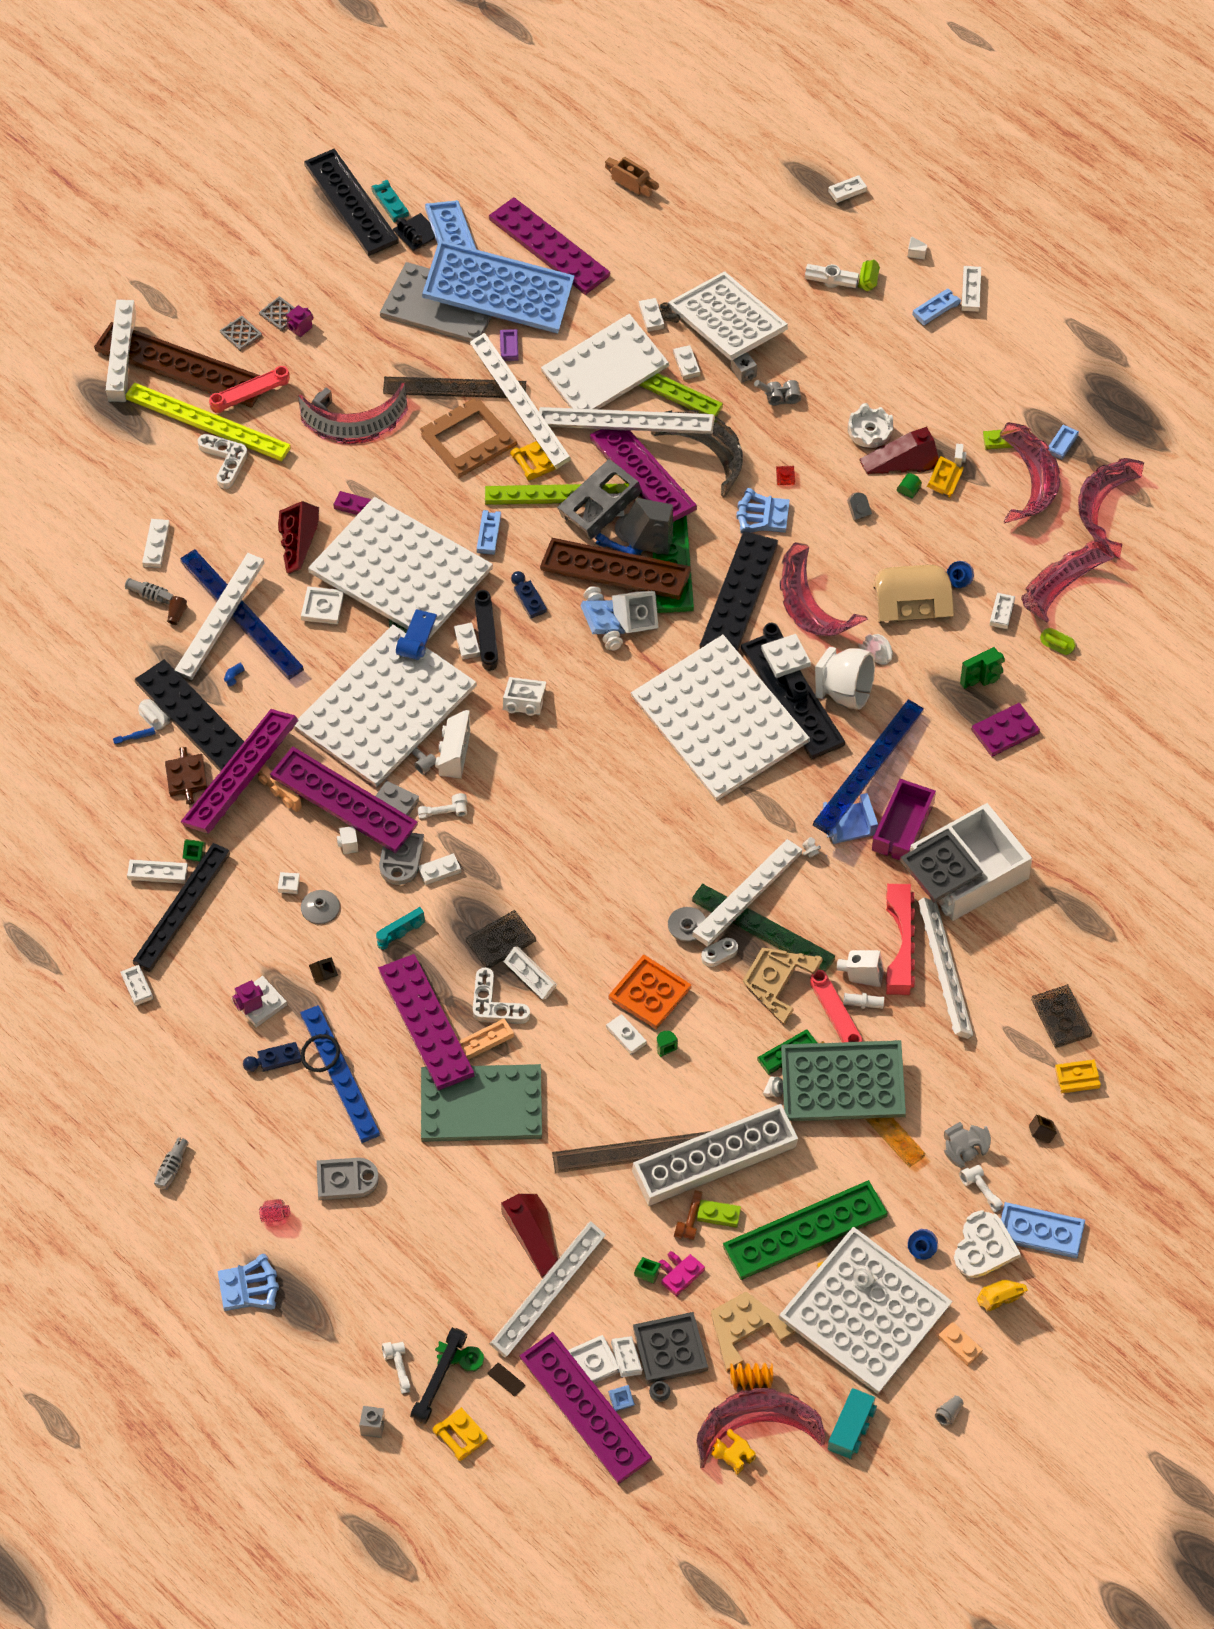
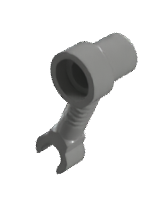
M418 748L411 752L419 759L414 765L422 775L429 772L430 768L436 764V757L433 754L426 756Z

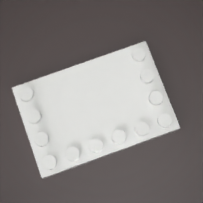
M726 272L713 277L668 302L669 308L731 361L788 330V324Z
M628 314L541 367V371L570 408L600 409L669 367V362L634 318Z

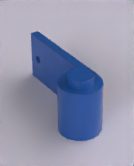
M416 609L405 637H400L397 642L396 655L415 660L424 657L425 646L437 614Z

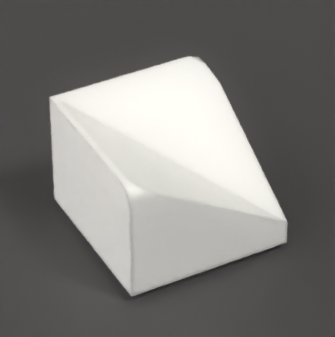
M911 237L908 257L925 260L927 244Z

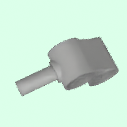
M759 380L754 382V386L765 392L770 405L796 404L801 401L799 383L795 380L785 382L783 387H781L779 382H770L767 385Z

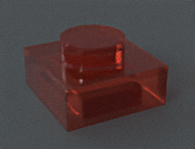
M776 466L777 485H795L794 466Z

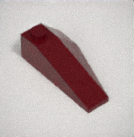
M924 427L911 431L860 458V463L866 474H885L890 471L907 473V470L925 472L935 468L939 457L935 441L929 429Z
M304 501L279 511L278 530L279 533H282L283 537L281 546L285 548L283 557L286 573L288 574L301 570L318 526L319 507Z
M517 1194L501 1202V1212L542 1278L558 1260L548 1212L538 1194Z

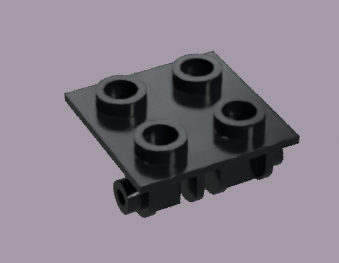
M421 213L407 221L405 218H398L396 221L397 227L393 228V231L412 251L435 238L430 222Z

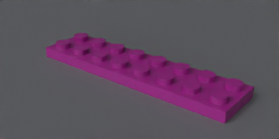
M515 197L489 215L491 222L551 269L574 275L572 285L583 294H588L610 277L608 269Z
M600 429L590 434V440L607 459L613 461L639 482L642 489L640 493L642 499L673 504V522L697 510L696 503L630 430Z
M270 709L181 820L183 826L209 834L277 747L283 742L288 733L299 721L298 718L289 713Z
M293 746L270 773V777L354 827L394 853L400 849L418 826L416 820Z
M415 954L378 967L379 974L437 1091L475 1077L474 1071Z
M551 1332L519 1355L525 1366L618 1485L652 1460L651 1455L554 1332Z

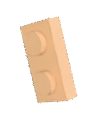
M954 1322L938 1335V1339L967 1366L983 1352V1349Z

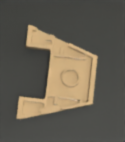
M762 948L744 977L743 983L785 1025L794 1009L777 1000L796 967H800L815 975L823 958L820 956H807L802 953L794 954L782 950Z
M748 1292L738 1295L711 1311L726 1372L730 1371V1363L733 1364L734 1368L737 1367L738 1363L743 1364L742 1357L733 1345L763 1328L770 1327L780 1343L796 1334V1331L781 1321L777 1314Z

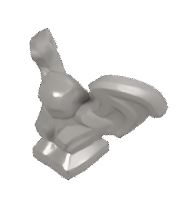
M959 1122L944 1131V1139L946 1140V1150H944V1153L959 1168H964V1162L973 1160L979 1154L974 1146L980 1147L982 1156L986 1155L990 1148L991 1137L987 1126H984V1129L971 1125L968 1131L963 1129L962 1123Z

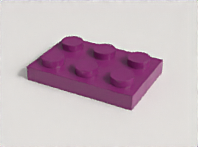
M1020 702L972 725L971 728L991 757L1040 733L1039 727Z

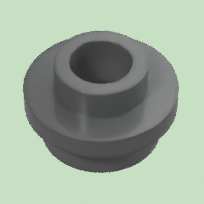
M657 1381L649 1389L650 1397L654 1401L663 1402L670 1396V1387L665 1382ZM658 1390H662L664 1393L662 1395H658L656 1392Z

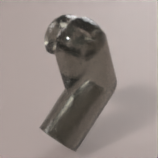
M667 302L660 305L663 320L679 322V314L672 313Z

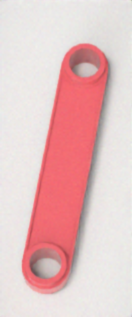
M278 366L275 370L220 393H214L209 399L210 408L215 413H221L224 409L276 387L287 385L290 380L289 370L285 366Z
M818 969L815 975L811 974L810 985L842 1042H863L826 972Z

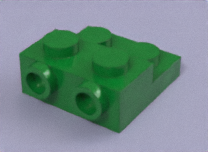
M992 647L962 662L961 686L965 689L976 685L979 681L983 686L997 682L1000 679V674L1004 672L1001 666L1005 662L1003 654L998 652L995 647Z

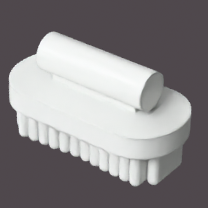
M144 699L140 703L138 708L139 714L155 730H161L170 723V718L154 701Z

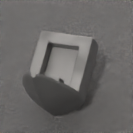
M325 388L317 393L310 409L321 416H331L327 409L332 403L331 390Z
M853 493L848 498L847 502L853 520L872 514L865 494Z

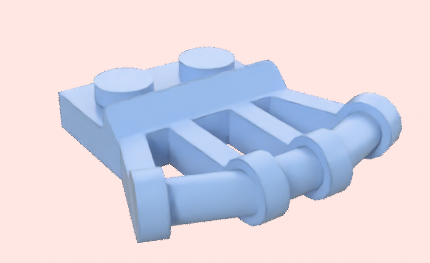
M747 488L744 492V497L738 502L737 506L739 511L736 514V518L739 520L741 533L743 531L749 533L757 531L786 533L790 499L772 498V496L765 497L756 493L753 489ZM750 499H752L761 504H753L748 502L750 501ZM746 511L762 512L764 515L750 514ZM747 521L760 523L749 525L747 524Z
M266 1254L259 1255L256 1260L245 1266L238 1265L236 1268L218 1271L224 1311L250 1306L270 1310L275 1309V1297L279 1290V1284L275 1279L277 1272L269 1264V1258ZM262 1266V1268L265 1271L263 1273L246 1276L247 1273L253 1271L254 1269ZM268 1281V1284L264 1286L247 1287L249 1283ZM268 1293L265 1300L249 1298L250 1296Z

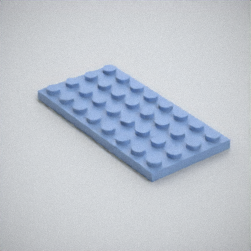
M439 240L422 298L558 334L574 275Z

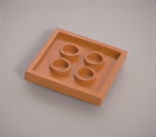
M643 954L608 995V999L657 1030L691 989V984Z

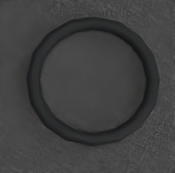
M319 1034L313 1036L302 1047L301 1061L306 1069L312 1072L327 1071L339 1059V1043L330 1035ZM320 1038L331 1040L336 1047V1055L332 1063L323 1068L309 1066L305 1060V1051L308 1045Z

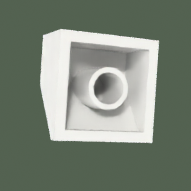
M640 591L612 596L614 615L626 633L658 628L655 591Z

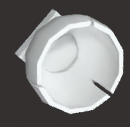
M829 647L815 666L816 698L823 699L826 694H829L839 705L849 709L860 710L865 706L870 696L867 693H871L875 674L874 655L864 649L849 648L836 654V648Z

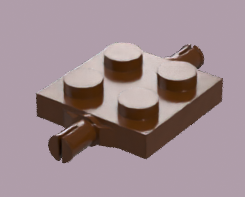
M180 747V758L165 761L170 796L185 795L186 804L190 805V801L191 804L194 803L193 793L208 788L204 758L202 754L188 756L187 748L183 747L182 750V747Z

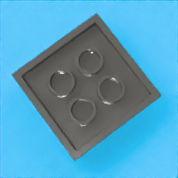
M949 830L900 858V862L934 903L981 877L983 873Z
M694 1312L633 1324V1331L647 1384L708 1371Z

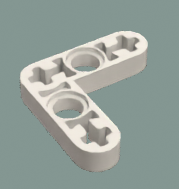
M209 434L201 435L198 438L200 451L226 458L217 474V484L222 489L230 488L247 459L246 446ZM224 445L227 446V449L222 451L218 450V447ZM229 464L237 465L234 469L227 467Z
M486 967L479 969L476 973L473 1001V1017L475 1020L496 1023L505 1019L507 1023L512 1024L528 1022L530 1019V1009L527 1005L492 1002L493 972ZM484 975H487L486 985H483ZM481 991H486L489 995L486 998H480L478 994ZM481 1004L484 1005L483 1014H479ZM504 1009L507 1011V1014L505 1016H498L496 1012ZM510 1010H513V1016L510 1015ZM520 1011H524L523 1016H519Z

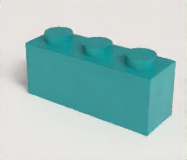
M854 1388L851 1389L828 1441L829 1451L849 1459L852 1458L854 1453L859 1452L862 1444L859 1440L862 1435H866L870 1425L867 1423L869 1417L873 1418L877 1410V1405H875L876 1397Z

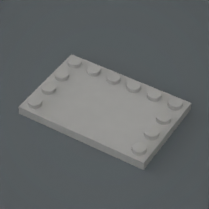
M409 262L405 263L380 311V317L466 342H471L485 332L492 316L422 298L430 268Z

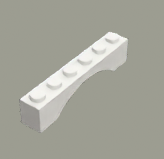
M116 300L106 382L108 402H126L129 350L136 320L134 300Z

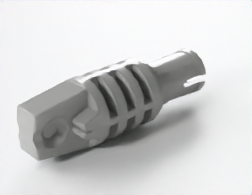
M128 578L125 582V589L139 593L140 597L158 604H170V600L174 597L167 589L149 582L141 583L131 578Z
M178 1137L172 1150L166 1154L154 1182L157 1188L167 1190L174 1180L183 1162V1153L189 1144L186 1139Z

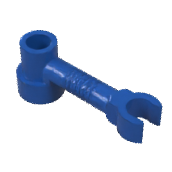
M601 533L595 537L597 540L595 544L639 556L643 551L637 548L633 549L631 545L627 547L609 540L608 537Z

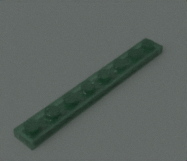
M702 883L693 895L692 902L713 912L727 896ZM746 908L732 922L773 946L787 951V953H802L807 956L822 957L823 961L818 968L819 970L826 972L835 960L834 954L749 908Z

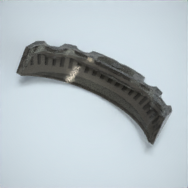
M688 410L687 412H673L700 414L696 410ZM715 417L712 434L651 431L653 436L679 435L689 437L709 447L718 456L725 470L726 481L721 484V496L725 498L738 478L743 463V452L739 439L735 432L725 425V422Z

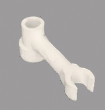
M459 793L453 795L451 798L452 805L418 807L419 819L450 812H456V815L459 817L467 815L466 805L468 802L466 794Z
M976 1165L970 1169L961 1170L959 1177L965 1186L976 1183L986 1197L991 1210L994 1213L1001 1210L1000 1206L1003 1205L1001 1200L991 1192L982 1179V1176H984L982 1167Z
M382 1343L384 1359H394L401 1393L410 1392V1383L402 1359V1355L405 1354L404 1343Z

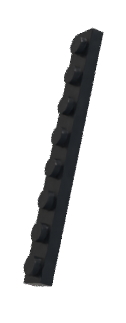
M212 843L133 959V965H139L140 968L151 972L229 857L230 850Z

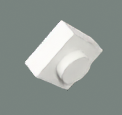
M956 444L954 463L961 468L962 462L965 463L966 452H963V444Z
M280 872L278 893L298 894L300 874Z

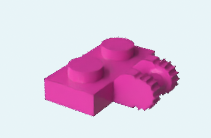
M670 1251L667 1254L668 1258L676 1267L672 1269L670 1264L663 1259L658 1262L661 1264L662 1270L668 1274L661 1280V1284L677 1297L705 1271V1266L691 1254L682 1261L677 1254Z

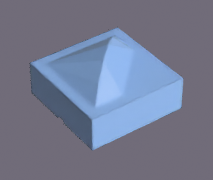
M629 1385L608 1391L612 1407L615 1411L635 1405Z

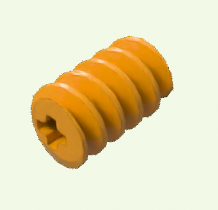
M730 1363V1382L734 1390H737L739 1384H741L743 1390L746 1389L747 1384L750 1385L751 1390H754L755 1384H758L760 1390L766 1384L768 1390H770L773 1383V1364L771 1363L768 1369L767 1364L763 1363L760 1369L758 1363H755L753 1369H751L750 1364L746 1363L743 1369L742 1365L738 1363L736 1369H734L733 1364Z

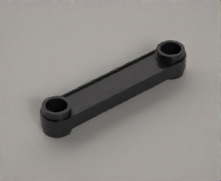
M479 590L476 592L474 600L481 662L484 669L491 671L496 669L498 665L492 602L488 591Z
M771 622L765 625L763 638L766 644L784 638L777 624ZM801 670L783 676L794 699L802 701L807 698L809 687Z
M453 1327L449 1331L446 1339L448 1345L420 1403L416 1402L411 1411L410 1417L413 1420L427 1423L432 1412L430 1406L458 1348L462 1349L466 1342L468 1334L465 1331Z

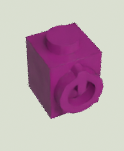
M298 305L286 315L288 329L300 338L312 328L314 317L308 308H302Z
M252 980L234 988L235 995L232 996V999L238 1011L243 1010L244 1014L247 1015L263 1007L261 998L264 996L260 986H255Z

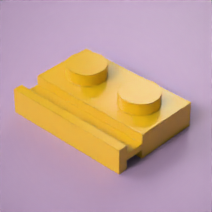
M940 456L926 487L941 494L944 493L950 498L964 467L960 468L956 466V463Z
M1095 1059L1055 1065L1061 1094L1099 1089L1101 1087Z

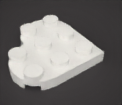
M980 1210L967 1217L963 1227L965 1239L958 1243L954 1255L957 1269L967 1278L973 1279L984 1276L1021 1257L1018 1248L997 1214Z

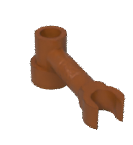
M694 1191L686 1223L677 1222L674 1233L675 1238L682 1239L683 1237L694 1240L697 1228H693L702 1191Z

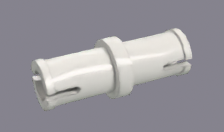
M844 993L843 1005L861 1006V1009H865V1007L883 1009L884 997L870 996L867 993H862V995Z

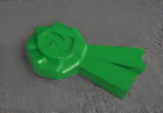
M439 1341V1346L435 1351L443 1354L448 1344ZM468 1346L463 1350L457 1349L450 1365L459 1363L465 1371L475 1372L483 1366L484 1354L478 1347ZM437 1355V1364H439L442 1355Z

